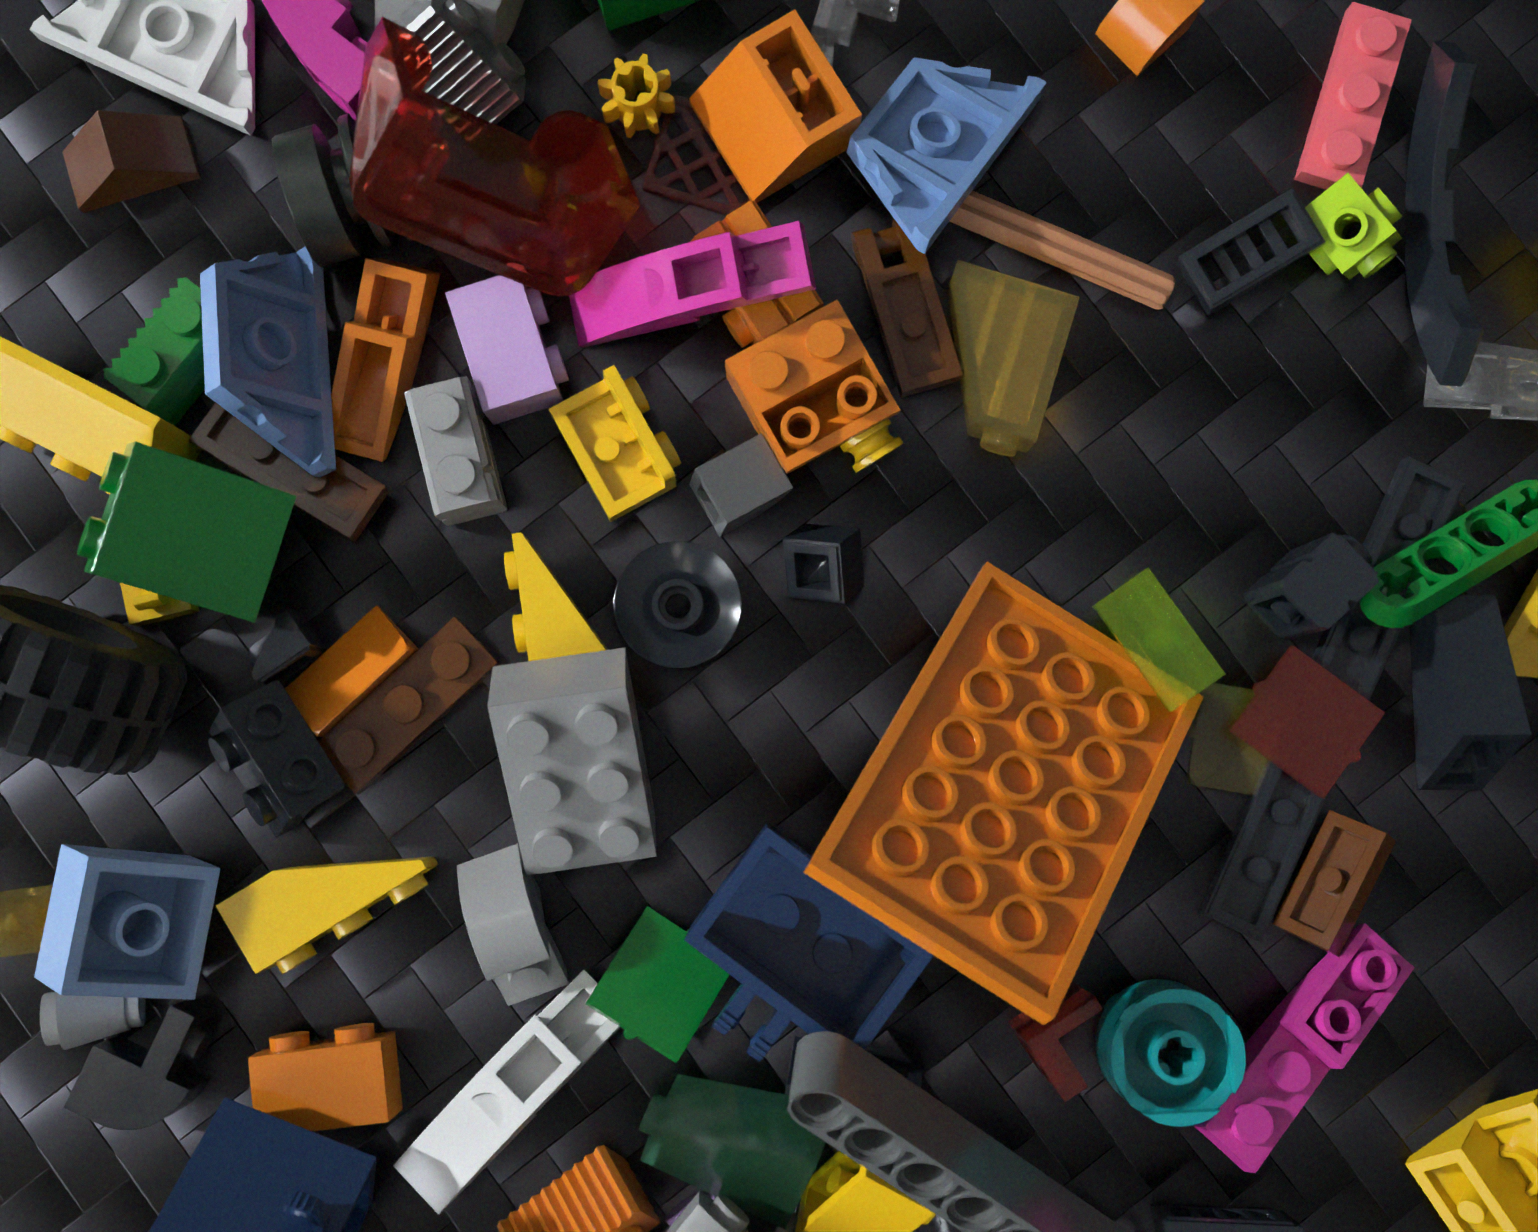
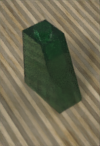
M681 1074L677 1075L667 1097L657 1093L654 1094L639 1127V1131L649 1135L640 1161L717 1197L718 1194H722L733 1201L739 1208L783 1229L786 1228L818 1164L826 1142L799 1125L790 1116L788 1111L789 1095Z

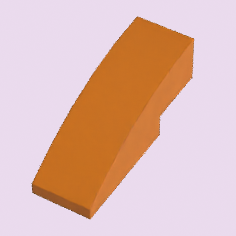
M365 258L354 321L345 322L331 394L336 450L381 462L387 459L407 403L404 392L412 387L422 353L440 273L385 258Z

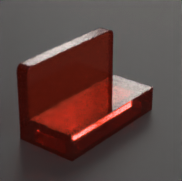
M1071 981L1055 1018L1048 1023L1042 1025L1024 1012L1008 1021L1009 1026L1041 1076L1065 1102L1088 1086L1058 1039L1103 1009L1094 995Z

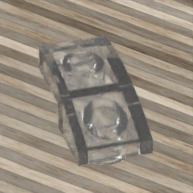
M1479 342L1462 387L1439 385L1429 365H1427L1424 407L1490 409V418L1538 420V351Z

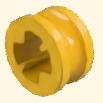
M889 419L840 445L843 453L849 452L854 456L855 463L852 467L856 473L904 444L900 437L890 435L888 427L891 422Z

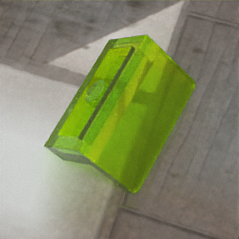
M1149 568L1140 570L1131 576L1127 582L1092 605L1167 711L1172 712L1225 675V672Z

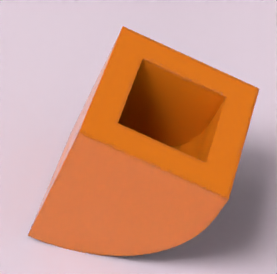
M1119 0L1104 18L1095 34L1138 76L1190 28L1205 1Z

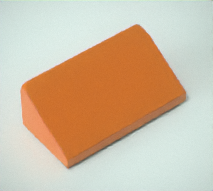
M376 605L289 684L285 690L311 731L317 737H324L409 659L418 648L391 618Z

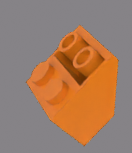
M795 9L740 41L689 98V104L751 201L755 200L756 203L847 150L850 137L861 124L862 113Z
M838 299L725 360L726 378L756 432L758 434L762 433L776 459L787 474L900 413L899 406Z

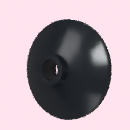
M670 541L649 547L638 554L626 566L615 589L614 616L623 639L640 657L662 667L689 668L712 659L730 642L740 620L741 595L732 570L716 553L692 542ZM675 596H684L691 603L690 612L683 618H673L667 612V604Z

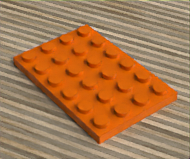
M987 561L971 584L803 873L1044 1025L1054 1019L1204 696Z

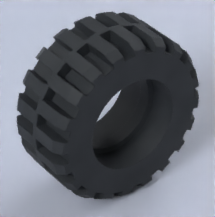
M0 585V748L5 749V752L24 758L29 756L43 760L46 764L63 768L67 766L75 767L83 772L100 774L102 771H107L112 775H125L128 772L136 773L150 764L157 755L188 680L184 660L180 656L175 655V652L167 646L156 643V640L137 633L116 621H110L98 616L96 613L80 607L76 608L45 595L40 596L10 585Z

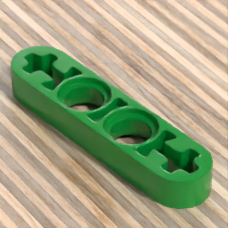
M1524 480L1515 483L1375 566L1373 569L1378 573L1379 583L1360 599L1361 610L1365 616L1377 625L1388 628L1408 626L1538 547V480ZM1521 510H1523L1524 512H1527V514L1523 516L1520 523L1518 521V518L1521 513ZM1476 531L1491 532L1499 536L1504 541V544L1500 546L1484 545L1475 540L1471 533ZM1429 559L1446 560L1453 564L1458 572L1451 575L1435 573L1424 564V561ZM1409 580L1411 584L1408 587L1405 598H1403L1399 593L1406 589Z

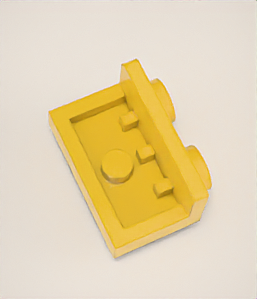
M614 365L603 370L604 379L549 408L554 422L610 522L677 487L676 474L673 468L681 464L679 456L666 433L661 431L653 435L642 414L651 409L636 379L631 376L623 381Z

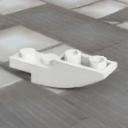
M585 970L538 1016L534 1015L494 1055L393 1165L438 1215L534 1119L536 1113L620 1028L585 1004L598 984Z

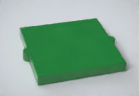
M647 906L585 1004L623 1028L624 1037L627 1040L638 1038L676 1063L730 974L684 940L689 929L687 931L683 930Z

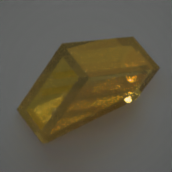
M957 260L947 292L955 350L963 374L960 386L967 435L981 439L980 447L999 455L1016 456L1017 450L1027 453L1037 441L1080 297Z

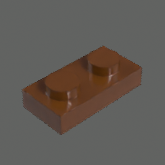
M1329 810L1273 924L1281 930L1339 957L1396 840L1386 832Z

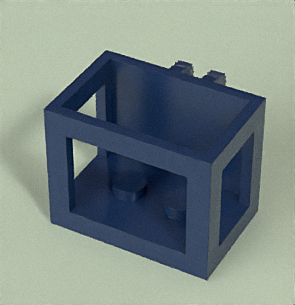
M768 822L691 924L684 939L741 983L714 1021L712 1027L726 1035L729 1030L737 1026L745 1014L746 1007L755 995H758L775 1010L766 1023L757 1029L750 1040L747 1053L760 1062L790 1021L808 1034L823 1031L838 1033L866 1050L934 955L803 873L812 855Z
M224 1097L149 1232H360L373 1205L377 1157Z

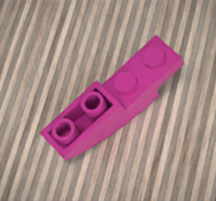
M262 0L282 36L314 81L342 110L350 114L362 127H364L363 110L378 104L381 105L386 115L425 144L429 142L441 127L434 111L429 110L424 101L417 98L415 92L409 91L405 83L399 81L395 75L383 67L384 63H381L376 55L377 51L360 38L362 35L349 13L353 9V5L349 0Z
M795 221L738 236L731 232H726L663 249L588 275L568 284L567 288L578 345L584 348L700 321L699 316L815 290L816 284L805 226L800 221Z
M1359 924L1351 931L1340 956L1337 957L1327 953L1287 994L1245 1044V1073L1235 1094L1232 1092L1226 1102L1218 1108L1220 1112L1208 1121L1196 1124L1194 1127L1244 1172L1256 1173L1330 1069L1344 1068L1415 967L1368 925Z

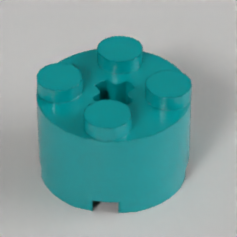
M1152 979L1135 983L1107 1000L1098 1022L1095 1050L1098 1065L1103 1076L1113 1090L1129 1105L1157 1123L1184 1127L1208 1121L1220 1112L1218 1108L1226 1102L1232 1092L1234 1094L1237 1092L1243 1081L1246 1053L1239 1028L1220 1005L1206 995L1184 984L1165 979ZM1171 1038L1179 1043L1178 1050L1168 1052L1167 1063L1158 1058L1160 1049L1167 1046V1040Z

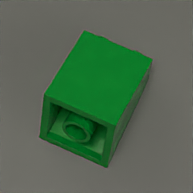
M136 441L126 445L124 454L112 451L99 486V490L110 493L102 519L93 516L89 517L77 551V555L88 558L84 572L255 623L297 496Z

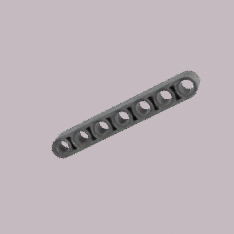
M823 1031L810 1033L798 1041L788 1102L790 1116L799 1125L962 1232H1129L849 1038L838 1033Z

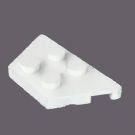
M78 0L51 21L44 15L40 16L33 22L30 31L39 40L241 132L251 136L255 129V5L251 0Z

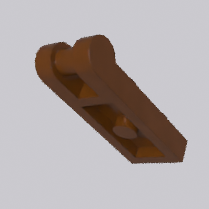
M896 220L892 221L891 228L874 233L870 227L851 232L854 254L863 274L900 398L960 381L963 374L926 255L916 250ZM899 251L904 263L884 269L881 256Z

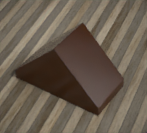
M97 110L63 150L78 209L83 213L202 178L186 122L181 116Z

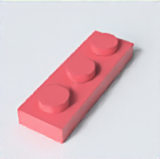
M1352 2L1345 11L1294 180L1327 190L1346 173H1349L1362 188L1412 19L1357 2Z

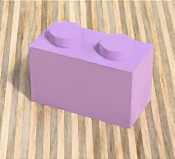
M517 269L445 292L483 413L493 425L554 406L564 401L558 384L569 381L558 345L555 344L549 347L545 345L539 325L550 322L538 286L527 289Z

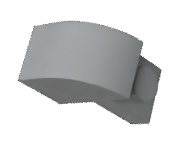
M518 843L456 865L461 908L475 955L486 980H495L507 1005L510 1006L568 985L566 965L545 924L540 888L533 875L526 876Z

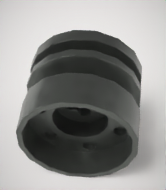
M380 104L365 108L362 112L368 137L367 140H363L350 114L339 116L337 119L341 148L332 150L328 140L316 124L275 135L272 138L273 157L286 202L306 249L314 262L321 268L361 256L362 238L359 225L368 223L374 236L384 248L394 246L395 237L390 218L391 215H395L404 236L409 241L424 237L425 229L421 214L422 194L416 172L403 139L391 126Z

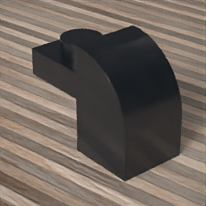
M196 998L195 1000L187 999L170 1006L150 1050L119 1035L94 1045L64 1108L107 1128L137 1130L152 1126L189 1105L202 1093L211 1079L188 1068V1066H195L201 1060L211 1042L213 1030L208 1028L207 1025L214 1013L215 1007Z

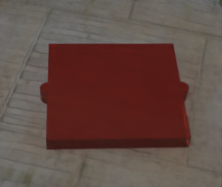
M1289 646L1265 681L1256 682L1253 685L1255 695L1229 731L1319 798H1324L1350 762L1360 760V747L1385 712L1295 646Z

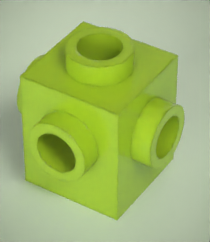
M1346 173L1305 207L1325 240V244L1310 253V256L1327 275H1330L1338 268L1349 280L1359 272L1364 278H1368L1396 256L1397 252L1392 246L1399 242L1402 237L1392 225L1403 216L1379 187L1367 195L1353 177ZM1354 225H1361L1360 232L1354 238L1345 239L1349 228Z

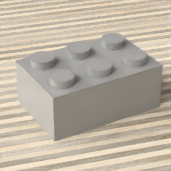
M618 648L493 666L487 707L526 876L657 857L655 809L626 649Z

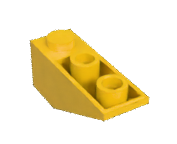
M521 532L512 533L514 551L504 553V565L509 589H519L522 614H516L512 617L513 634L518 653L527 652L528 661L608 650L530 540Z
M435 857L288 867L271 871L216 905V908L254 973H260L277 965L283 975L314 957L317 952L312 943L333 931L338 940L373 920L368 908L389 896L393 904L396 905L428 886L429 884L423 874L439 864Z

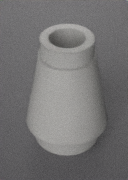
M57 992L44 993L41 998L40 1028L43 1041L46 1046L60 1044L63 1050L131 1030V1028L143 1027L146 1022L145 998L60 995Z

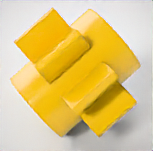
M644 53L639 58V61L624 63L618 57L615 58L616 70L611 80H598L600 95L609 100L601 108L605 122H614L619 118L624 124L627 138H631L635 130H645L648 128L654 134H658V120L661 112L667 114L675 112L674 97L669 93H665L672 85L669 70L664 69L655 73L649 66L647 54ZM637 91H644V93L638 95L636 102L628 101L635 98Z

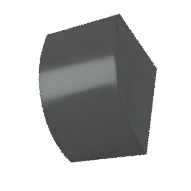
M762 433L696 467L689 483L719 537L757 517L779 502L793 489L792 484Z

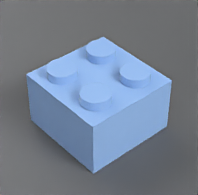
M61 844L34 977L60 995L195 1000L220 868L189 855Z

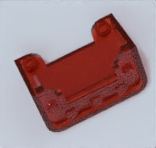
M382 16L367 44L361 75L349 175L353 204L358 213L375 225L545 294L560 297L572 295L582 290L591 281L640 207L608 125L580 112L572 110L558 111L548 116L539 125L531 140H527L423 91L432 71L431 54L425 41L412 30Z

